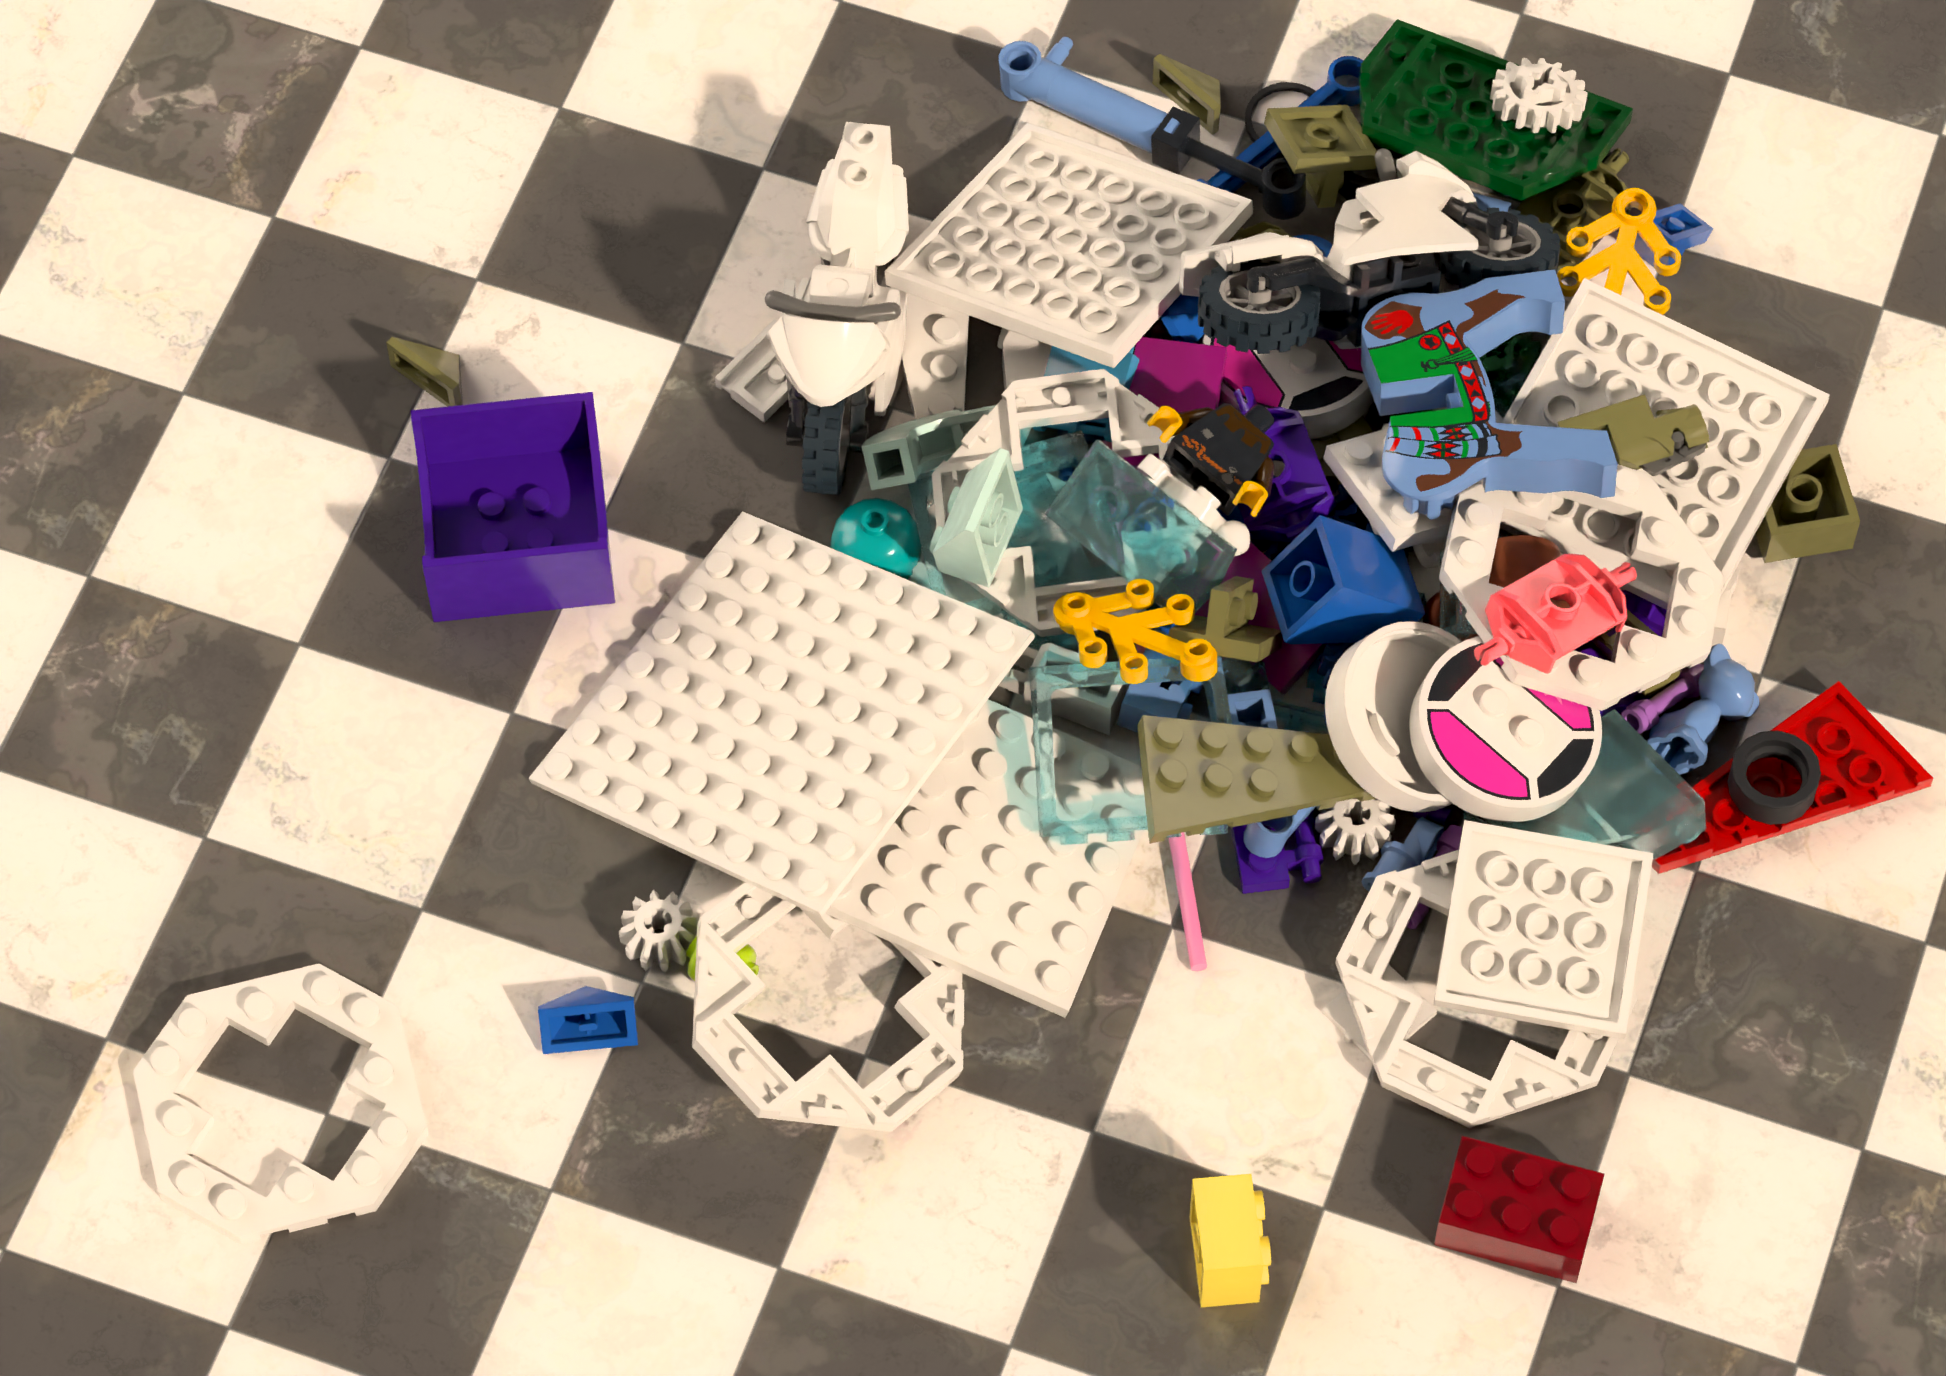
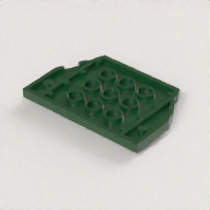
M1399 19L1393 23L1361 63L1359 73L1362 134L1367 135L1371 143L1405 156L1414 151L1420 152L1438 161L1461 179L1475 182L1518 200H1524L1597 169L1630 124L1633 108L1586 91L1588 92L1585 110L1582 111L1581 120L1579 122L1572 120L1570 129L1557 125L1556 133H1550L1546 127H1540L1538 133H1533L1529 127L1515 128L1516 120L1503 121L1501 119L1502 111H1494L1492 109L1493 100L1490 99L1492 83L1495 80L1497 70H1506V65L1510 61Z

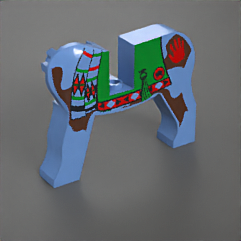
M1555 269L1486 278L1471 286L1446 293H1408L1393 296L1376 304L1364 317L1361 333V367L1379 415L1447 408L1390 416L1382 454V473L1389 486L1404 497L1403 506L1411 515L1417 511L1427 514L1430 520L1437 519L1443 508H1453L1458 493L1483 479L1485 493L1494 490L1544 494L1576 491L1599 498L1615 496L1618 464L1607 431L1496 423L1492 389L1485 369L1479 359L1519 333L1542 332L1548 335L1563 333L1565 299Z

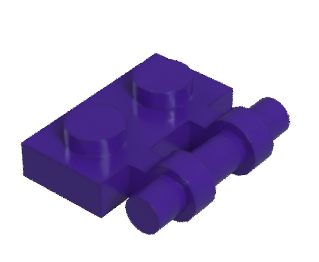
M1314 809L1294 831L1297 848L1285 851L1283 847L1282 851L1274 857H1259L1248 850L1243 840L1247 825L1231 828L1242 894L1287 889L1290 883L1288 871L1302 870L1305 883H1316L1322 879L1320 865L1324 860L1321 846L1316 844L1313 827H1315L1316 820ZM1263 825L1265 828L1275 831L1272 827Z

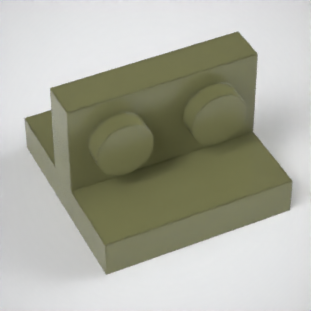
M1348 105L1267 109L1264 121L1265 126L1294 174L1306 173V189L1318 208L1335 206L1338 190L1344 184V171L1376 169L1375 153L1377 151L1368 136L1362 134V127Z
M1235 576L1211 589L1208 617L1195 615L1192 622L1186 625H1176L1169 629V637L1185 643L1193 639H1204L1210 642L1216 649L1217 656L1251 662H1259L1281 649L1283 640L1280 629L1248 624L1249 620H1253L1256 614L1258 595L1252 592L1254 579Z

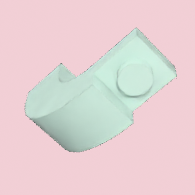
M996 405L962 411L961 408L934 414L894 426L867 439L862 445V451L871 490L916 482L919 475L925 471L938 467L943 460L947 462L962 445L961 440L984 414L988 415Z

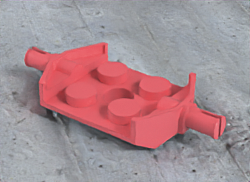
M1563 554L1490 596L1485 612L1493 639L1474 649L1475 658L1477 661L1481 659L1480 664L1486 666L1498 657L1508 655L1510 658L1541 672L1550 673L1557 659L1616 626L1615 631L1617 633L1621 632L1627 619L1626 598L1620 587L1636 579L1637 573L1635 568H1630L1631 564L1625 562L1609 572L1606 568L1600 569L1587 556L1579 554ZM1550 599L1564 600L1571 608L1557 607Z

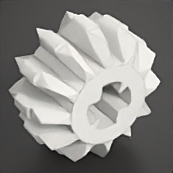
M1354 798L1336 802L1332 808L1319 810L1320 814L1315 820V829L1321 833L1319 842L1322 848L1334 847L1333 856L1335 860L1340 859L1344 854L1351 855L1350 859L1354 865L1359 862L1361 854L1374 861L1378 857L1379 848L1381 849L1386 841L1391 842L1392 836L1390 833L1395 830L1396 819L1394 815L1389 814L1391 806L1377 799L1360 802Z
M654 889L650 894V901L648 902L635 896L632 902L634 911H623L621 916L624 927L619 930V938L623 945H627L625 948L626 956L630 961L640 958L641 967L645 971L654 962L659 963V967L664 973L668 970V961L674 960L684 966L686 962L685 952H687L689 945L694 940L695 935H697V924L699 921L696 917H692L693 908L689 901L678 904V896L673 891L665 900H660L659 894ZM664 929V932L655 933L654 930Z

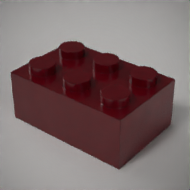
M1462 1136L1440 1214L1434 1245L1577 1284L1605 1174Z

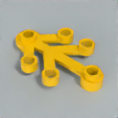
M1639 188L1624 190L1613 200L1612 212L1585 227H1575L1568 232L1566 249L1570 255L1581 258L1590 254L1594 241L1619 229L1615 244L1575 266H1565L1558 271L1557 277L1563 296L1573 297L1584 278L1589 280L1609 269L1605 288L1621 295L1628 272L1644 295L1643 306L1661 315L1669 310L1671 303L1670 291L1666 287L1659 285L1634 249L1638 233L1654 253L1653 265L1658 274L1672 276L1680 269L1681 254L1677 248L1668 244L1654 224L1656 204L1646 191ZM1637 208L1641 211V214L1631 216L1626 213V210ZM1584 238L1588 243L1585 246L1578 247L1572 243V240ZM1664 256H1669L1675 260V263L1663 265L1659 260ZM1565 277H1573L1577 280V283L1573 286H1566L1561 280ZM1653 296H1661L1665 299V302L1661 305H1654L1649 299Z
M1135 579L1127 584L1125 592L1097 598L1086 593L1073 592L1063 595L1054 604L1053 615L1055 621L1064 632L1076 636L1079 644L1080 663L1087 668H1099L1108 659L1107 644L1103 639L1095 636L1093 628L1109 633L1120 661V677L1126 683L1139 684L1148 677V660L1143 654L1137 653L1134 643L1179 660L1181 674L1190 681H1207L1217 673V651L1207 640L1193 639L1185 643L1151 630V628L1170 624L1186 625L1193 621L1195 617L1194 600L1186 594L1171 596L1167 600L1166 607L1121 617L1109 614L1128 608L1143 610L1153 605V584L1146 579Z

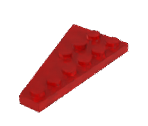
M1838 681L1770 730H1778L1796 735L1806 742L1818 757L1821 771L1819 784L1813 804L1802 817L1786 824L1769 825L1752 820L1739 811L1730 797L1727 782L1733 761L1732 758L1629 832L1627 841L1635 850L1653 853L1651 867L1660 874L1931 787L1933 777ZM1773 757L1760 758L1752 762L1746 772L1747 780L1754 789L1763 795L1774 798L1789 797L1797 793L1802 783L1801 775L1795 767L1784 760Z

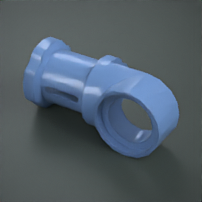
M1421 817L1403 844L1397 841H1386L1380 850L1382 857L1373 872H1367L1362 879L1363 887L1369 892L1377 876L1394 870L1400 872L1418 866L1422 861L1431 859L1437 850V841L1443 834L1444 827Z

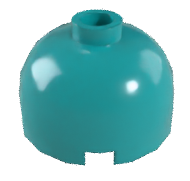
M882 498L863 499L848 507L836 520L831 537L832 549L907 580L913 574V568L920 561L922 554L919 529L909 511L892 500Z

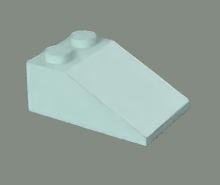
M999 448L966 474L961 487L956 486L953 489L947 506V511L950 514L944 527L939 526L935 530L930 545V552L933 553L939 572L988 588L990 587L1023 509L1008 450Z

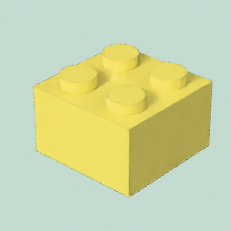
M1251 1174L1192 1179L1189 1218L1201 1308L1259 1302L1261 1285L1269 1284L1268 1266L1271 1265L1268 1236H1263L1262 1220H1265V1206L1262 1190H1253Z

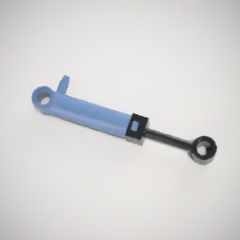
M1062 37L1045 58L1041 57L1038 47L1026 41H1014L1001 49L998 56L1001 90L1009 99L1018 102L1032 99L1152 153L1153 164L1173 173L1180 174L1192 157L1259 187V192L1263 194V208L1273 218L1288 220L1299 216L1304 211L1306 206V173L1294 174L1285 158L1270 162L1264 170L1201 143L1199 117L1174 106L1166 113L1061 66L1073 46V41L1069 37Z

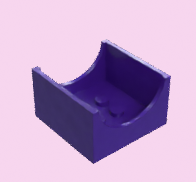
M593 392L411 410L424 528L425 555L422 556V565L433 622L615 603L601 449Z

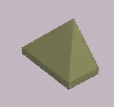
M1158 54L1153 59L1152 84L1185 112L1199 117L1200 125L1214 135L1219 131L1220 80L1162 54Z
M391 337L386 342L392 368L447 407L463 405L459 354L396 337Z

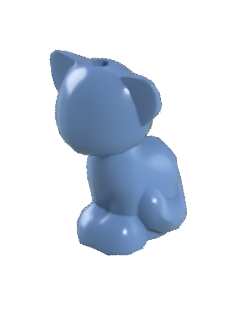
M1719 643L1712 646L1711 652L1704 661V670L1699 677V695L1701 699L1683 709L1663 714L1659 717L1658 724L1650 730L1649 739L1646 743L1647 752L1654 768L1662 773L1677 776L1689 773L1703 765L1708 753L1707 743L1715 735L1719 720L1724 719L1736 722L1744 717L1752 716L1759 707V697L1754 691L1755 682L1752 674L1743 665L1731 659L1723 644Z

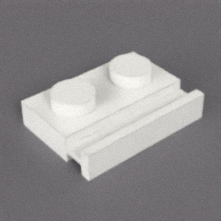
M775 319L715 377L716 387L720 390L722 388L731 394L733 400L764 423L788 400L787 377L782 371L768 339V331L777 322Z

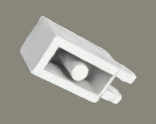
M1053 643L1042 644L1039 651L1027 647L1015 665L1029 670V673L1026 674L1010 669L999 684V687L1001 686L1004 689L1006 688L1009 691L1024 696V704L1107 735H1110L1116 723L1128 683L1124 682L1120 677V668L1107 663L1099 668H1087L1080 663L1079 653Z

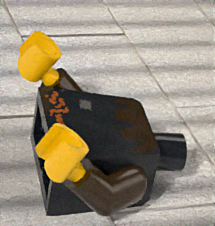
M1223 403L1216 409L1203 407L1182 412H1176L1168 406H1161L1147 424L1149 427L1156 426L1163 432L1159 437L1163 443H1166L1172 436H1175L1171 440L1162 460L1194 488L1197 489L1201 485L1219 500L1221 504L1218 509L1225 515L1229 516L1238 503H1244L1252 509L1250 515L1256 517L1271 494L1275 467L1272 459L1269 457L1274 443L1265 434L1274 424V418L1268 409L1262 405L1255 404L1243 415L1229 403Z

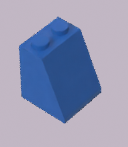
M1321 515L1262 570L1283 640L1288 644L1357 643L1386 625L1406 621L1418 622L1425 615L1404 549L1392 552L1381 536Z

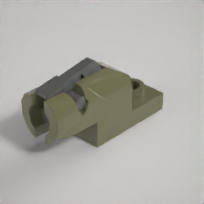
M1645 394L1557 422V427L1607 431L1617 464L1635 470L1642 468L1652 476H1657L1682 462H1686L1704 453L1705 449L1708 448L1707 442H1709L1705 421L1696 404L1681 408L1658 410L1654 417Z

